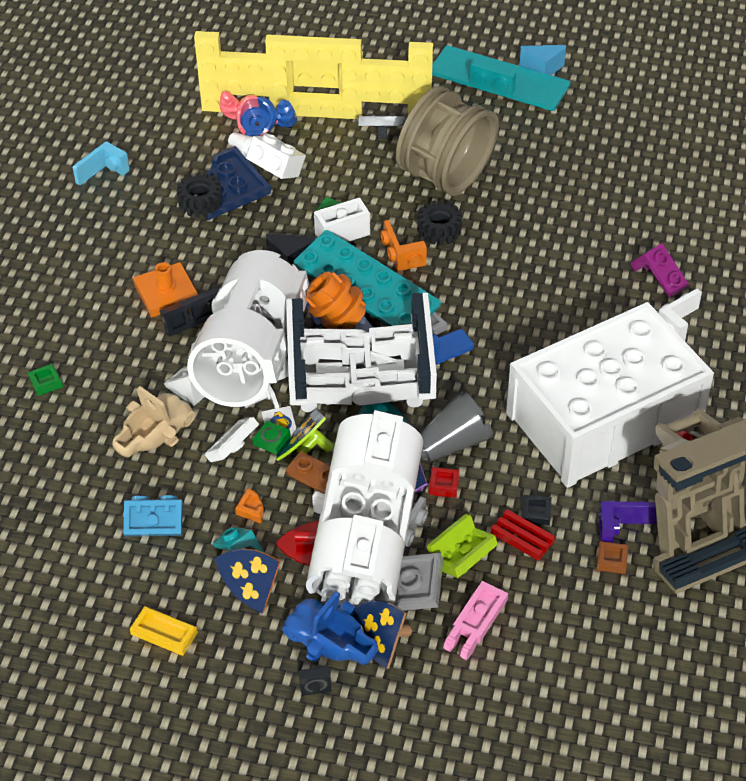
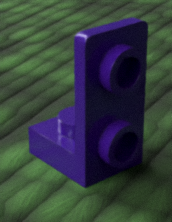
M601 501L598 518L600 541L613 543L614 535H619V523L655 524L657 521L656 503L647 501Z

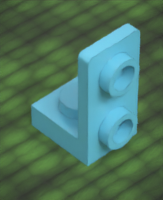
M107 141L73 166L75 183L82 185L105 166L124 176L130 171L127 153Z

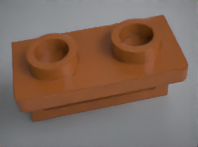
M300 451L286 468V474L325 494L330 466Z

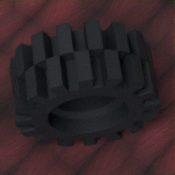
M195 173L196 177H192L190 174L187 176L188 180L183 178L181 183L177 185L179 208H181L183 213L187 212L188 216H192L193 213L195 217H200V214L207 217L208 212L214 214L215 209L219 210L220 205H222L221 184L219 180H215L213 175L208 178L207 173H204L203 176H200V173ZM197 194H206L203 196H194Z
M440 200V204H437L436 201H432L431 205L428 203L424 204V208L421 207L418 212L417 230L420 238L424 237L425 242L431 240L433 245L436 242H439V245H444V241L450 244L452 239L456 241L458 236L461 235L462 230L461 210L458 211L456 205L452 207L451 202H448L447 205L444 204L443 200ZM441 221L445 222V224H435L433 222Z

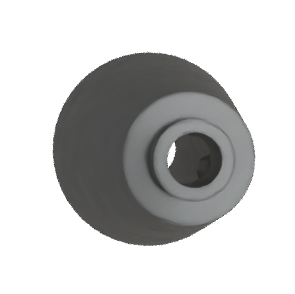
M463 391L459 392L420 433L423 438L422 460L426 458L431 462L493 437L489 422L485 425L483 424L481 416L484 414L469 394H463Z

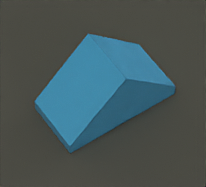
M566 45L521 46L519 65L552 75L565 64Z

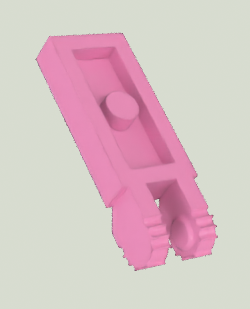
M482 581L454 622L453 629L447 637L443 648L451 652L456 646L460 635H463L468 640L463 645L460 656L467 660L475 650L477 643L481 642L506 604L508 593Z

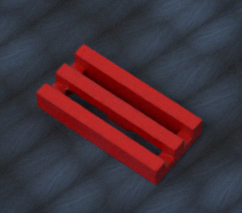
M508 509L504 512V516H500L497 520V524L491 527V534L537 561H540L555 542L554 535ZM503 527L506 528V529H508L509 531L515 533V534L517 535V537H516L515 535L509 533L508 531L504 530ZM527 541L539 547L540 550L527 543Z

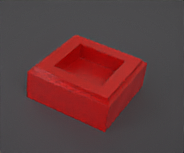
M432 467L429 495L457 498L460 470Z

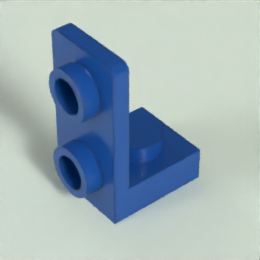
M462 329L439 338L436 334H432L436 365L474 349V343Z

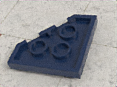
M236 146L214 154L212 166L207 171L208 178L213 175L215 180L218 179L221 184L222 205H220L219 210L215 209L214 214L208 212V216L205 218L207 220L213 219L271 194V186Z

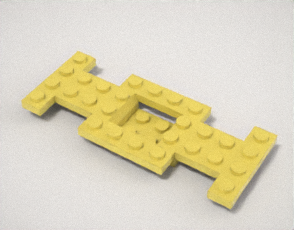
M196 31L194 36L202 111L221 112L220 96L222 92L229 91L232 95L269 97V100L276 109L280 100H287L293 106L297 116L358 119V116L363 114L362 102L408 104L409 115L420 98L432 89L433 43L409 42L408 61L363 59L362 39L266 35V54L221 51L219 32ZM294 86L339 88V94L293 91Z

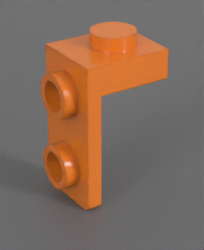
M385 220L384 230L380 231L381 241L383 245H387L389 261L394 262L397 271L426 266L427 247L425 242L420 241L399 245L390 221Z

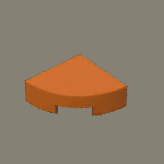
M247 488L235 508L236 515L260 524L262 523L264 508L262 501L255 491Z

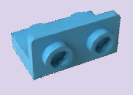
M172 495L161 496L160 500H149L147 496H133L131 501H124L123 535L125 537L182 536L183 501L177 500V496Z

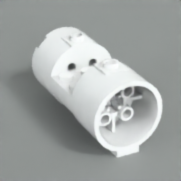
M255 250L239 256L238 260L230 267L215 299L212 300L213 314L206 320L195 343L192 344L187 365L190 380L203 396L215 403L230 407L246 406L259 400L265 394L269 383H277L288 354L285 338L287 334L286 299L303 298L304 312L307 304L305 300L306 291L309 287L307 272L299 271L294 264L291 266L288 262L279 258L280 254Z
M375 410L374 414L351 416L339 425L306 581L308 592L310 594L316 592L321 595V602L326 603L335 591L340 593L338 608L345 601L353 604L355 608L362 603L370 601H384L391 604L395 602L423 448L421 434L414 427L403 422L402 416Z

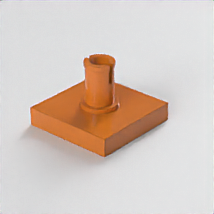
M161 262L155 266L154 271L133 277L134 285L151 318L160 315V310L175 305V302L182 299L187 300L198 295L181 262L173 265Z

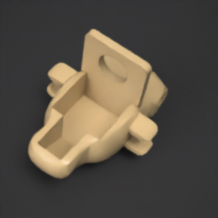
M139 386L136 390L142 405L132 401L126 407L130 413L124 421L123 430L113 439V448L120 455L131 457L139 451L155 449L164 442L172 447L179 441L175 435L181 428H186L193 422L195 412L188 403L181 401L176 395L164 393L156 398Z

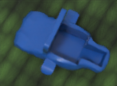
M337 591L334 592L325 605L316 599H305L297 604L293 613L287 616L282 628L283 633L290 640L303 643L308 650L306 658L312 662H317L323 655L335 661L352 660L366 665L375 657L378 651L377 642L364 633L361 624L353 617L355 606L345 601L338 609L340 593Z

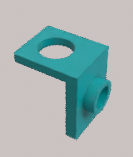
M232 527L213 542L214 547L218 549L232 551L252 546L255 550L264 553L253 531L250 529Z

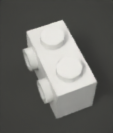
M265 133L263 136H253L246 159L279 178L285 179L299 177L306 155L296 150L295 147L278 140L276 136Z
M360 198L314 212L315 234L317 237L325 230H329L346 242L370 235V213Z

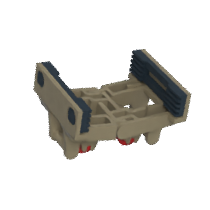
M696 409L692 415L666 425L661 423L655 426L656 435L663 443L660 453L655 455L654 469L658 472L656 482L658 493L655 494L660 547V555L654 557L655 572L675 594L746 564L744 487L740 484L744 480L746 463V419L736 417L724 423H719L702 409ZM697 425L704 432L705 436L695 431L688 433L686 429ZM700 515L714 534L692 543L690 518Z

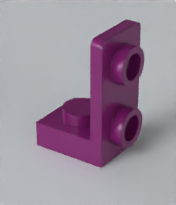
M663 243L630 263L635 272L642 267L646 271L651 269L669 298L689 286V283Z

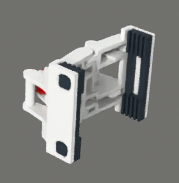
M412 293V324L369 328V332L359 329H304L303 298L286 299L290 405H301L303 411L313 412L317 409V403L352 405L353 401L358 405L407 400L408 406L419 407L422 405L423 400L435 399L437 374L428 293ZM401 355V359L398 360L391 358V356ZM332 359L342 360V362L318 363V360ZM356 365H365V368L356 369Z

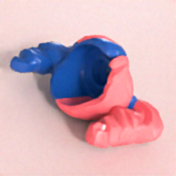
M229 91L222 92L220 96L221 112L231 119H236L238 128L243 135L252 137L263 136L265 133L268 134L275 124L281 127H291L297 123L295 110L287 100H280L276 109L274 104L264 97L248 95L238 101Z

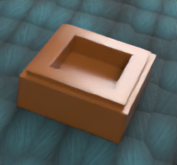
M600 541L596 570L626 574L629 545Z

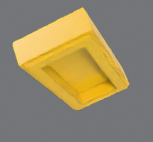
M144 606L130 628L131 635L184 656L198 633L196 626Z

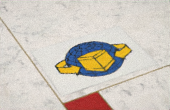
M290 406L261 411L264 424L266 421L287 428L290 430L291 436L296 431Z

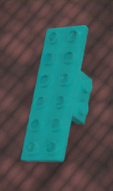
M449 45L445 46L433 63V76L550 111H555L571 84L569 80Z
M325 230L294 260L296 267L306 271L313 278H317L324 272H334L337 275L345 274L351 279V287L356 286L363 291L362 301L366 304V312L388 326L412 324V293H428L329 230ZM428 293L431 316L441 306V301Z

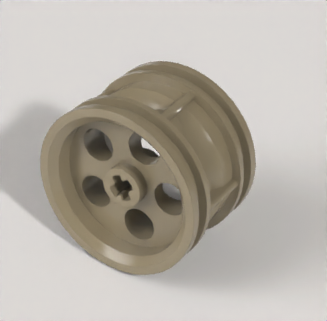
M436 86L420 98L407 117L397 143V164L404 171L414 176H421L434 183L437 189L444 191L450 196L460 195L478 178L492 154L499 130L498 116L480 105L469 106L462 102L459 94L450 91L444 86Z

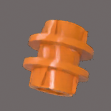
M324 272L315 278L307 288L305 300L309 303V312L314 317H321V324L327 329H352L362 319L366 311V304L362 301L363 291L356 286L351 287V279L345 274L337 275L334 272Z

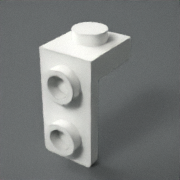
M699 289L685 293L676 301L665 304L659 309L660 316L684 341L686 339L688 323L682 318L699 308L702 294Z

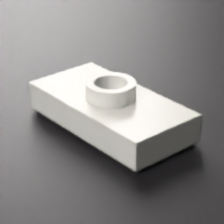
M254 417L238 420L206 452L205 456L210 462L223 460L230 453L239 450L245 444L243 440L259 425Z

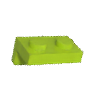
M465 514L427 545L429 554L441 552L443 556L442 572L459 578L480 559L485 557L498 543L495 535L475 528L472 517Z

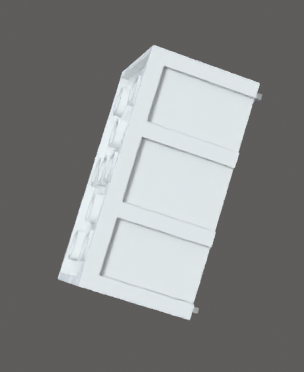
M646 302L510 363L506 414L512 421L515 420L561 476L562 483L568 488L575 485L577 480L605 467L610 468L618 464L619 460L646 447L662 443L656 435V425L661 423L666 425L692 415L696 409H702L706 412L714 372L660 314Z

